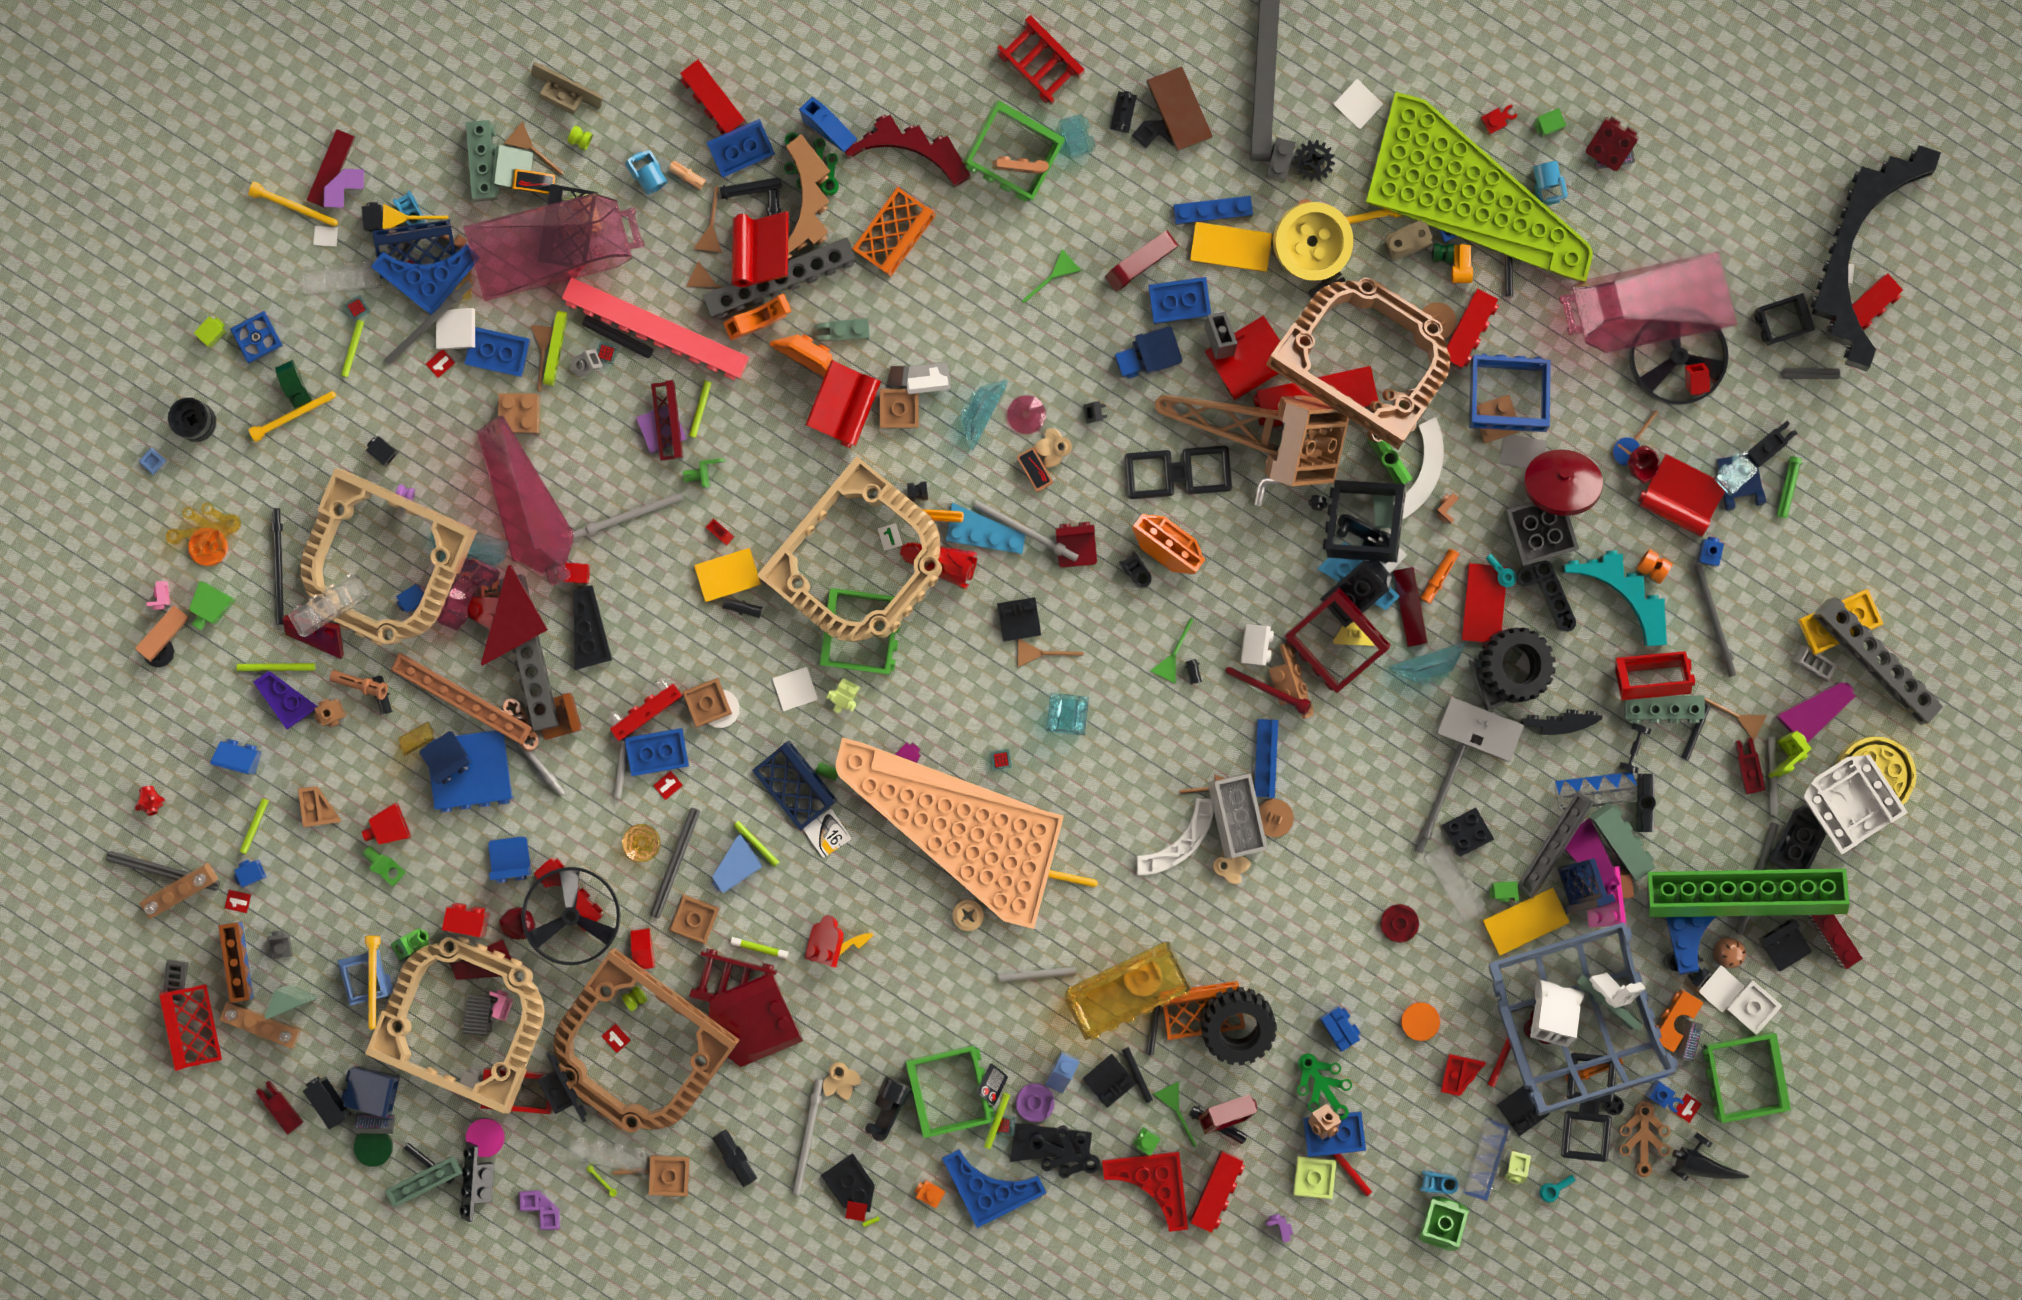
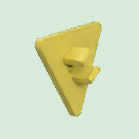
M1354 621L1346 628L1342 626L1333 640L1334 644L1374 646L1373 642Z

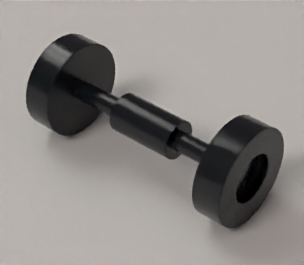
M1633 723L1631 729L1638 731L1636 741H1633L1629 753L1631 754L1629 763L1620 762L1619 768L1638 773L1639 768L1633 766L1632 763L1634 757L1638 754L1642 733L1650 735L1652 729Z
M1698 1132L1694 1135V1138L1700 1141L1694 1149L1695 1151H1698L1703 1144L1708 1148L1712 1146L1713 1143ZM1672 1166L1670 1171L1684 1181L1688 1180L1689 1176L1675 1171V1166Z

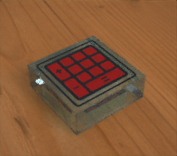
M361 295L343 304L354 322L371 312Z
M599 341L596 352L600 361L614 365L619 347Z
M1009 749L990 752L993 771L1012 768Z
M1003 1115L996 1134L1014 1136L1016 1116Z

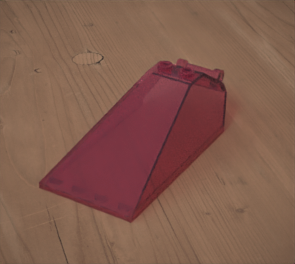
M593 193L464 226L484 301L567 281L571 277L575 279L611 270L633 259L630 249L645 246L636 221L635 214L637 213L635 207L620 210L617 200ZM622 217H628L634 239L632 242H628Z
M1719 251L1590 278L1586 282L1572 285L1573 294L1559 297L1560 304H1563L1568 324V335L1583 333L1585 343L1603 351L1604 354L1737 326ZM1571 302L1576 304L1580 326L1575 324Z
M498 416L476 432L512 560L519 561L542 574L546 573L549 584L555 586L561 580L569 579L571 575L564 564L567 562L573 544V530L569 528L568 522L505 418Z

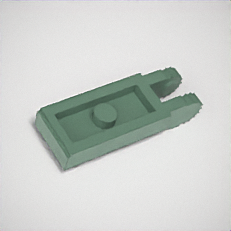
M868 318L814 324V329L817 330L830 328V335L815 336L816 341L831 340V342L870 338Z

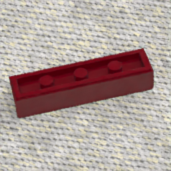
M1414 567L1394 570L1397 594L1400 596L1398 600L1407 647L1427 644L1428 640Z

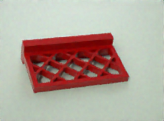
M207 984L169 992H160L159 997L175 1071L222 1060ZM203 989L205 997L201 1003L191 998L194 991ZM181 994L187 999L180 1007L174 1003L172 995ZM188 1000L199 1005L193 1015L183 1009ZM200 1007L208 1011L209 1016L205 1022L195 1016ZM181 1011L191 1017L185 1026L177 1020ZM192 1019L203 1024L197 1033L187 1028ZM204 1026L212 1030L213 1035L209 1041L199 1035ZM185 1030L195 1036L189 1045L181 1039V1035ZM196 1038L207 1043L201 1052L191 1047ZM208 1045L216 1049V1057L209 1058L203 1054ZM189 1049L198 1054L195 1061L186 1063L185 1054Z

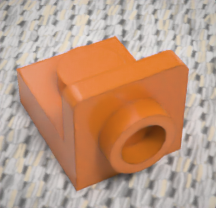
M925 1180L924 1183L920 1182L914 1192L917 1193L916 1199H920L936 1209L946 1191Z

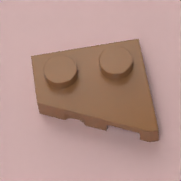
M318 786L298 789L303 827L341 822V819Z

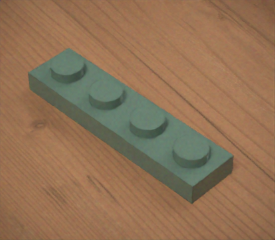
M1582 972L1576 977L1577 986L1585 993L1589 991L1594 995L1592 998L1598 1004H1605L1608 1007V1012L1614 1017H1621L1624 1020L1623 1024L1630 1030L1634 1028L1638 1031L1643 1026L1642 1021L1624 1006L1618 1008L1610 1006L1602 993L1593 988L1592 982Z
M453 1155L387 1188L385 1192L392 1206L396 1207L463 1172Z

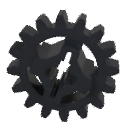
M1308 140L1307 146L1303 143L1300 145L1302 150L1296 149L1295 152L1298 156H1294L1293 160L1297 161V163L1293 167L1299 168L1296 174L1302 173L1303 180L1309 177L1311 183L1314 178H1316L1317 182H1320L1321 176L1325 179L1328 177L1326 172L1332 173L1333 170L1330 166H1334L1335 162L1331 161V159L1335 157V154H1329L1332 148L1326 149L1325 142L1319 145L1318 140L1314 144H1312L1311 140ZM1316 149L1322 151L1324 154L1316 152ZM1308 151V157L1301 160L1303 153ZM1312 157H1314L1315 160H1319L1316 165H1314V163L1309 162L1312 159ZM1327 162L1326 168L1321 172V164ZM1304 168L1312 170V173L1307 172Z

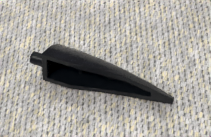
M1681 1147L1680 1151L1674 1150L1672 1156L1677 1158L1675 1163V1171L1717 1179L1749 1178L1748 1174L1721 1165L1692 1149Z

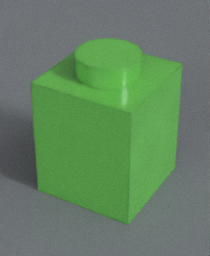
M1559 108L1538 116L1535 119L1536 123H1534L1536 132L1538 134L1541 133L1542 138L1567 126Z

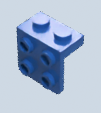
M525 836L489 841L488 847L492 872H489L490 880H495V883L507 882V878L515 877V881L526 880V876L532 874L528 841Z

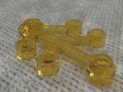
M204 503L201 507L202 512L206 515L211 514L221 521L212 524L195 513L191 507H185L182 515L186 519H192L201 526L182 531L170 529L166 533V539L169 543L177 545L182 542L183 538L203 534L198 543L190 548L191 554L199 557L203 554V549L213 533L222 530L217 540L209 544L210 550L218 553L222 550V544L228 535L240 529V518L235 514L224 515L214 509L212 504ZM208 505L211 506V510L209 512H205V507ZM187 510L192 511L191 516H186ZM230 520L234 521L232 527L228 526V521ZM172 533L177 534V537L174 540L170 538V535ZM215 543L219 544L217 550L213 549V544ZM196 547H199L200 552L198 554H194L193 550Z

